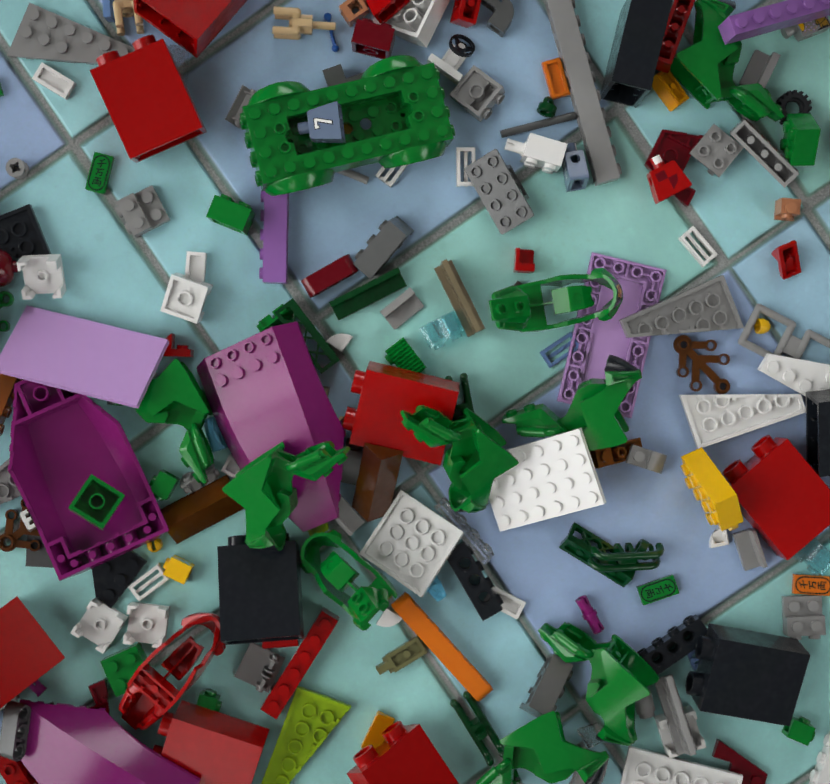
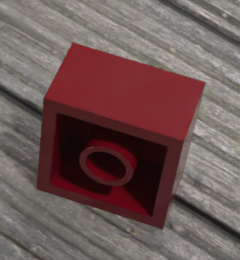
M368 18L357 19L351 40L352 51L379 59L391 57L395 42V28H392V25L387 23H381V25L373 23V20Z

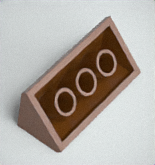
M365 443L352 507L367 522L383 517L390 507L403 451Z
M228 475L160 509L170 530L168 534L177 544L244 509L222 490L231 481Z

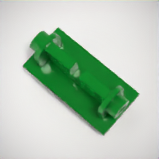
M281 304L278 308L272 311L275 316L276 314L274 312L278 310L280 307H282L284 304ZM288 306L280 314L285 320L293 321L294 312ZM268 314L258 322L257 328L262 332L283 323L277 316L272 318Z

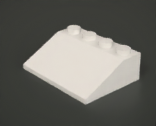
M410 0L406 6L386 23L395 28L396 36L427 48L450 0ZM374 17L373 23L381 25L379 21Z

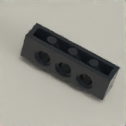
M463 541L456 545L447 560L482 621L503 610L501 605L504 602L499 593L495 595L491 589L494 585L489 576L485 578L482 571L485 569L479 560L475 561L472 556L475 552L470 543L465 544ZM468 558L471 561V565L468 568L461 567V559ZM472 575L480 577L481 580L478 584L470 583L469 579ZM488 592L490 594L489 600H480V593Z
M697 615L686 617L681 625L670 628L667 631V635L662 638H656L652 641L651 646L646 649L642 648L637 652L653 668L657 675L692 652L700 635L706 636L707 628ZM686 631H691V636L688 639H683V634ZM670 642H675V648L672 650H668V644ZM660 653V658L652 661V655Z

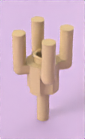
M115 0L113 2L117 35H125L123 17L132 16L135 18L137 34H144L143 18L134 12L133 0Z
M277 6L273 8L275 19L289 20V27L273 26L272 34H274L276 39L299 40L301 34L312 35L313 29L336 30V22L313 21V15L301 14L299 8Z

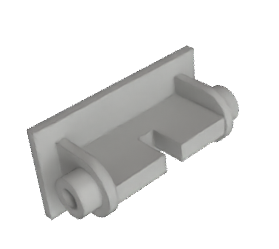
M242 85L225 120L241 128L239 118L240 113H242V107L247 106L250 98L257 91L250 90Z
M214 464L205 469L209 480L207 484L217 480L218 476H220ZM188 472L180 479V487L184 489L186 494H192L203 487L201 482L198 483L192 474L194 472Z

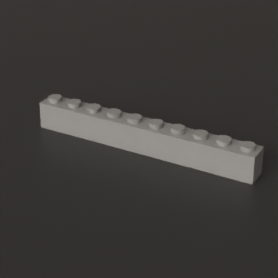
M545 0L544 4L567 79L570 98L594 184L598 186L617 181L622 173L619 163H616L614 157L616 156V149L614 145H611L609 139L611 131L609 126L605 124V110L600 106V91L595 88V73L590 70V55L588 52H585L584 34H580V19L578 15L575 16V1Z

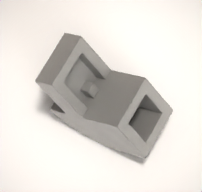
M631 444L626 463L662 474L667 455Z

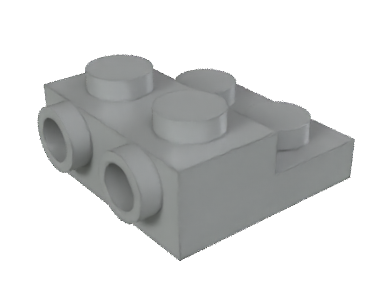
M473 65L449 95L463 106L469 114L481 122L483 118L486 120L490 117L492 107L495 104L499 105L503 101L505 91L502 85Z
M152 185L116 201L118 206L115 209L121 218H125L127 223L124 226L129 235L133 234V236L139 237L170 221Z
M822 595L782 596L784 635L797 640H801V636H809V639H820V635H826L825 616L822 614Z

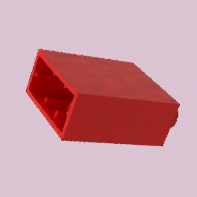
M133 0L136 14L198 58L247 0Z
M147 35L134 41L132 45L135 51L120 57L118 51H110L99 56L96 59L98 67L90 70L128 156L136 163L207 132L168 45L164 39L156 41L154 35Z
M369 361L366 372L355 371L351 387V393L360 394L358 408L347 406L342 427L345 430L352 431L349 444L364 447L365 443L396 449L403 451V457L441 466L446 445L431 448L424 441L419 442L413 434L414 431L412 429L408 431L402 424L403 418L400 412L404 410L414 414L417 406L425 405L442 412L443 415L452 420L459 395L460 382Z
M766 435L751 447L755 455L745 464L740 459L734 461L724 469L722 475L737 494L742 515L777 556L789 560L830 525V489L787 438L776 437L772 439L770 435Z
M17 596L0 608V708H2L65 658Z
M181 700L175 714L167 711L163 715L157 734L166 736L163 747L155 744L153 751L201 779L199 784H252L270 729Z
M401 721L391 724L382 732L381 735L385 741L376 749L371 744L357 752L353 757L357 765L346 773L353 784H459L420 724L403 725Z

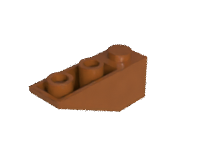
M641 438L630 439L626 443L615 447L589 451L594 467L602 468L626 461L631 444L642 447Z

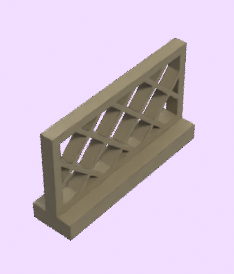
M446 259L442 261L440 266L434 268L467 337L485 329L452 260L447 261Z

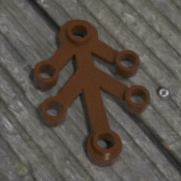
M678 336L673 342L674 350L679 353L677 375L679 377L688 376L689 369L686 367V358L688 356L692 360V376L689 384L692 391H700L702 388L700 381L701 369L714 383L713 389L716 393H727L730 389V383L726 379H720L706 363L727 365L730 361L729 355H698L693 349L714 351L717 343L714 340H707L706 342L692 341L688 336ZM682 341L686 342L685 348L680 346ZM709 342L713 343L712 349H709L707 347V344ZM722 356L726 357L725 363H722L720 360ZM681 368L685 369V375L680 374ZM694 382H697L699 384V387L697 389L693 388ZM721 383L726 385L724 390L720 389Z
M22 499V500H21L22 511H24V510H26V509H27V511H28V508H27V506H25L24 500ZM15 509L8 510L5 513L7 519L5 533L0 535V549L5 552L12 551L16 547L27 548L31 551L40 550L42 543L38 539L32 541L19 540L24 534L40 536L37 528L28 532L20 518L19 529L13 533L14 520L18 518L19 513ZM11 511L15 514L14 518L9 516ZM7 538L11 540L10 545H7L5 542ZM33 542H37V549L33 548Z

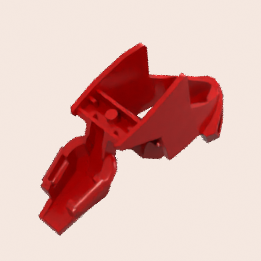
M195 613L183 618L181 623L183 627L155 649L137 668L127 683L128 688L119 704V711L122 713L121 718L135 730L137 728L146 730L162 718V715L198 680L213 656H219L224 652L226 644L221 642L220 617L217 614ZM194 625H203L213 632V645L202 662L194 667L187 682L179 691L166 679L173 675L180 681L199 659L204 650L202 645H198L192 636L186 639L161 664L168 671L164 677L151 667L149 663L187 629Z

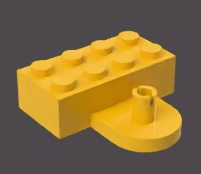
M701 447L681 456L683 463L681 469L687 477L684 479L689 489H693L692 492L695 499L701 501V506L706 513L705 516L709 524L718 525L721 531L726 529L732 531L738 528V524L744 521L737 494L704 449Z

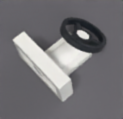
M461 34L453 35L450 38V48L442 59L433 53L427 59V64L434 62V66L438 68L439 73L456 85L463 79V75L457 70L464 60L475 51L474 43L468 37ZM459 39L465 40L469 43L471 47H468L464 42H461Z

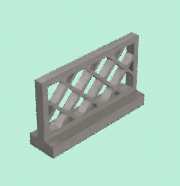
M673 675L660 677L658 682L654 684L664 715L668 720L667 725L678 756L682 754L696 755L697 749Z

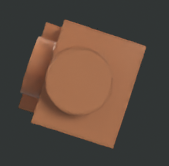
M347 0L339 5V12L347 24L352 27L357 19H362L369 14V6L366 0ZM355 8L359 9L355 14L352 12Z
M780 198L776 200L774 220L794 221V217L800 215L801 199Z

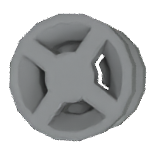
M12 158L6 163V171L10 176L20 180L26 178L29 174V166L21 159Z

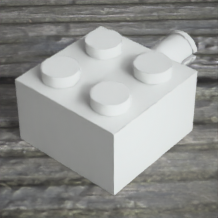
M530 133L524 143L508 138L504 150L521 154L520 162L524 163L525 167L532 169L539 167L542 168L543 172L553 174V172L557 173L560 169L568 144Z

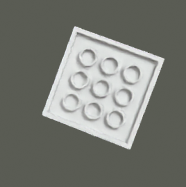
M400 490L359 554L415 594L423 597L465 532L405 491Z

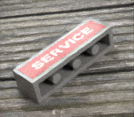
M745 117L730 131V134L784 188L799 175V171L794 166H791L788 160Z

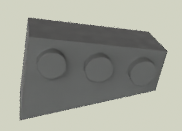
M398 216L389 221L385 220L378 228L381 231L377 235L373 234L366 242L368 244L365 250L361 249L355 255L357 260L353 264L369 279L373 278L382 269L394 252L402 246L405 239L414 232Z
M555 654L548 655L537 675L538 679L534 687H530L528 691L530 695L526 704L521 703L519 708L537 718L548 712L556 711V701L562 697L565 691L564 684L570 680L573 674V664L564 662Z

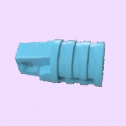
M214 416L207 418L204 422V428L212 452L227 448L228 446Z
M436 576L427 592L438 602L447 595L440 579Z

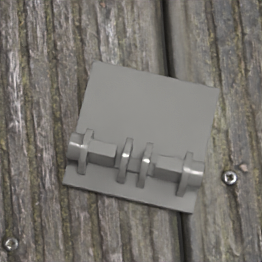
M713 124L689 154L707 167V172L710 175L716 174L720 177L744 147Z
M250 643L234 677L255 686L259 692L266 691L269 693L285 657L268 649H262L261 646L255 643Z

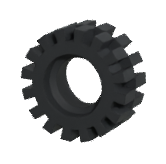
M790 90L776 100L783 110L782 114L784 117L779 122L781 125L787 118L786 105L788 102L797 103L799 113H810L809 111L812 110V106H809L811 100H807V94L803 96L804 92L802 91L797 92V90H793L791 92Z

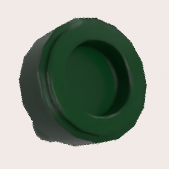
M549 96L545 97L537 108V112L540 115L549 118L554 117L557 110L553 99Z
M641 539L634 548L636 552L646 551L647 548H649V551H654L653 545L644 539Z

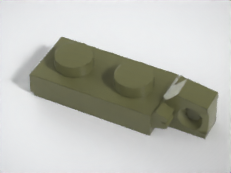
M415 636L382 657L383 662L376 666V670L379 675L387 670L390 673L397 672L427 654L428 651L421 639Z

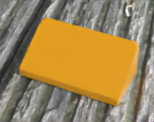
M670 70L669 73L661 71L654 76L652 88L670 112L689 99V96Z
M378 710L361 743V748L363 749L372 744L376 749L385 740L381 735L382 732L393 724L395 718Z

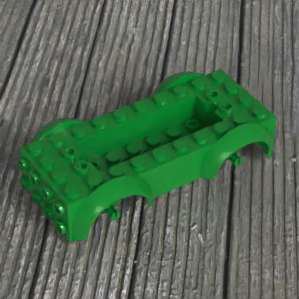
M398 55L374 63L363 73L360 80L312 91L302 83L284 81L258 90L250 98L247 106L242 107V113H240L239 118L241 129L246 130L244 137L246 147L251 149L249 156L252 168L256 167L255 181L257 187L261 186L262 191H265L270 196L282 195L328 184L333 181L335 172L377 162L385 169L442 156L446 147L454 139L455 129L449 122L450 111L444 103L445 92L443 87L439 85L440 74L438 68H435L434 62L423 65L415 57ZM338 101L342 107L343 124H348L352 128L350 134H345L346 143H315L310 139L309 133L299 134L298 123L308 121V110ZM362 119L370 120L371 127L365 130L360 126Z

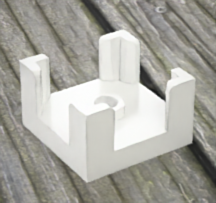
M61 254L21 256L16 264L18 272L23 271L25 286L21 290L22 299L31 300L36 294L54 293L53 299L62 298L66 292V283Z
M178 272L171 274L160 311L196 324L201 322L204 315L202 310L207 295L211 293L213 285L206 282L198 283L184 278L185 275Z
M95 597L86 607L87 611L80 622L74 626L70 634L77 638L84 636L98 645L95 649L104 654L113 643L128 616L113 607L110 608Z
M133 601L128 604L126 614L129 615L127 632L123 637V644L133 645L135 642L153 644V648H158L166 641L170 606Z
M691 705L683 707L696 749L706 748L704 738L701 736L696 720L698 718L696 711ZM664 713L654 716L665 753L669 759L677 757L678 754L676 753L667 725V718Z

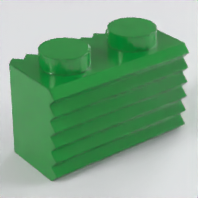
M404 337L385 351L387 353L385 358L391 366L395 364L398 368L419 373L427 368Z

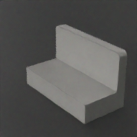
M755 50L739 85L759 83L765 88L781 55L773 52L769 56L759 50Z
M410 287L381 310L380 313L393 329H397L422 309L424 305Z
M341 495L338 505L339 518L334 520L351 536L365 521Z
M748 528L732 534L743 570L747 571L759 566L763 568L768 567L756 530Z

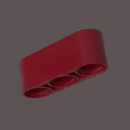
M347 254L301 280V283L309 297L312 298L352 276L359 270L353 264L351 256Z

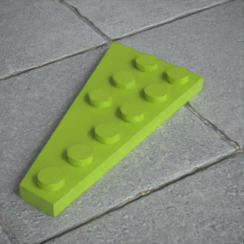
M297 686L261 784H290L295 775L299 773L304 764L324 742L345 713L348 712L351 705Z

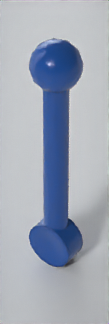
M330 13L324 14L325 21L331 22L332 16ZM329 30L333 45L332 51L338 52L339 46L336 45L333 30Z

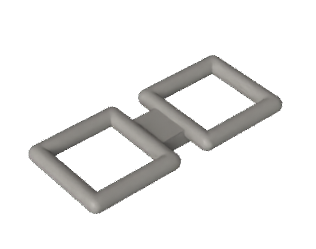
M756 304L738 339V344L762 357H765L767 353L777 355L784 353L792 358L801 359L810 339L830 348V339L810 329L805 331L802 339H799L792 335L796 327L795 321L762 304ZM760 313L787 326L774 353L747 340Z

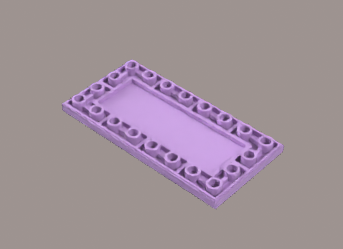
M591 253L587 274H591V271L595 268L606 269L620 283L623 290V300L612 319L601 321L597 317L574 325L557 401L571 404L580 383L592 378L605 379L604 369L609 354L626 360L640 369L642 375L651 336L626 338L619 320L659 303L666 274L665 269ZM595 281L585 282L584 286L592 287L591 296L592 300H594V305L578 310L576 318L601 310L613 298V290ZM576 338L579 343L578 350L572 353L573 348L576 347L574 343ZM641 379L633 384L619 406L623 417L632 418Z
M27 305L0 354V374L138 409L168 347L169 341L168 339Z

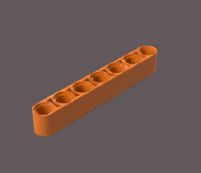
M404 592L391 604L398 615L476 701L480 702L493 690L487 680L407 592Z

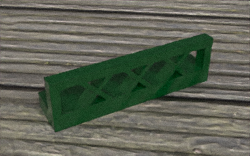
M397 267L329 303L338 320H341L407 285Z
M293 298L274 312L283 324H287V322L303 324L306 328L305 336H303L305 343L306 339H313L317 342V350L309 351L313 364L321 374L340 360ZM289 306L294 312L293 321L285 320L280 312ZM297 316L301 322L295 321V317ZM307 331L311 334L312 337L307 336ZM311 353H315V354H316V358H314V357L311 355ZM318 354L327 355L331 362L321 368L317 362Z
M575 522L559 546L560 549L589 567V557H593L599 564H619L618 561H602L597 559L591 552L592 546L590 542H595L603 553L608 551L614 553V546ZM574 531L580 533L583 539L575 537L573 535ZM635 571L599 573L625 587L633 579Z

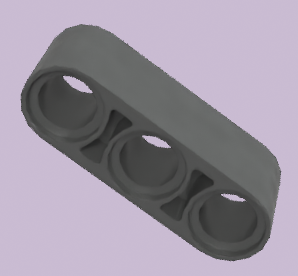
M9 701L6 704L0 735V756L16 762L24 757L31 717L30 706L17 701Z

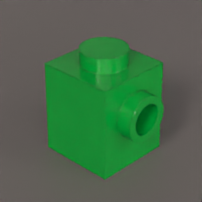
M164 469L160 470L157 476H153L149 484L152 486L151 489L155 498L160 501L170 499L180 478Z
M212 689L202 690L196 705L219 712L222 702L219 701L221 695Z
M802 716L799 719L792 717L790 726H784L782 733L786 737L808 746L815 737L816 728L810 724V720Z

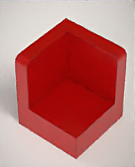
M515 249L514 272H534L533 250Z

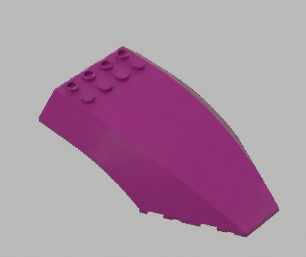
M298 322L270 327L204 358L196 369L216 423L240 470L282 441L285 444L284 452L295 456L307 448L325 441H332L336 450L343 448L346 431L342 427L319 379ZM336 463L332 467L334 470L327 477L322 475L316 481H311L297 475L293 476L292 483L293 487L297 489L298 505L288 518L303 532L339 518L338 505L341 496L339 493L343 464L338 465Z
M27 380L14 384L15 395L13 400L8 471L35 523L59 581L84 573L147 544L170 531L119 421L86 395ZM91 474L125 495V498L103 530L73 513L68 508Z
M25 699L19 701V703L28 705L31 708L26 752L21 761L39 784H199L201 780L136 739L105 711L106 708L90 709L87 706L76 707L71 704L61 703L53 705L44 704L43 701L32 702Z

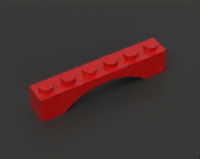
M324 607L322 608L289 664L266 697L260 710L277 720L338 623L339 616Z

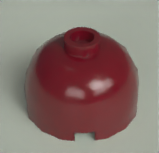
M1 249L0 287H4L11 283L14 273H17L18 270L17 262L12 261L10 254Z

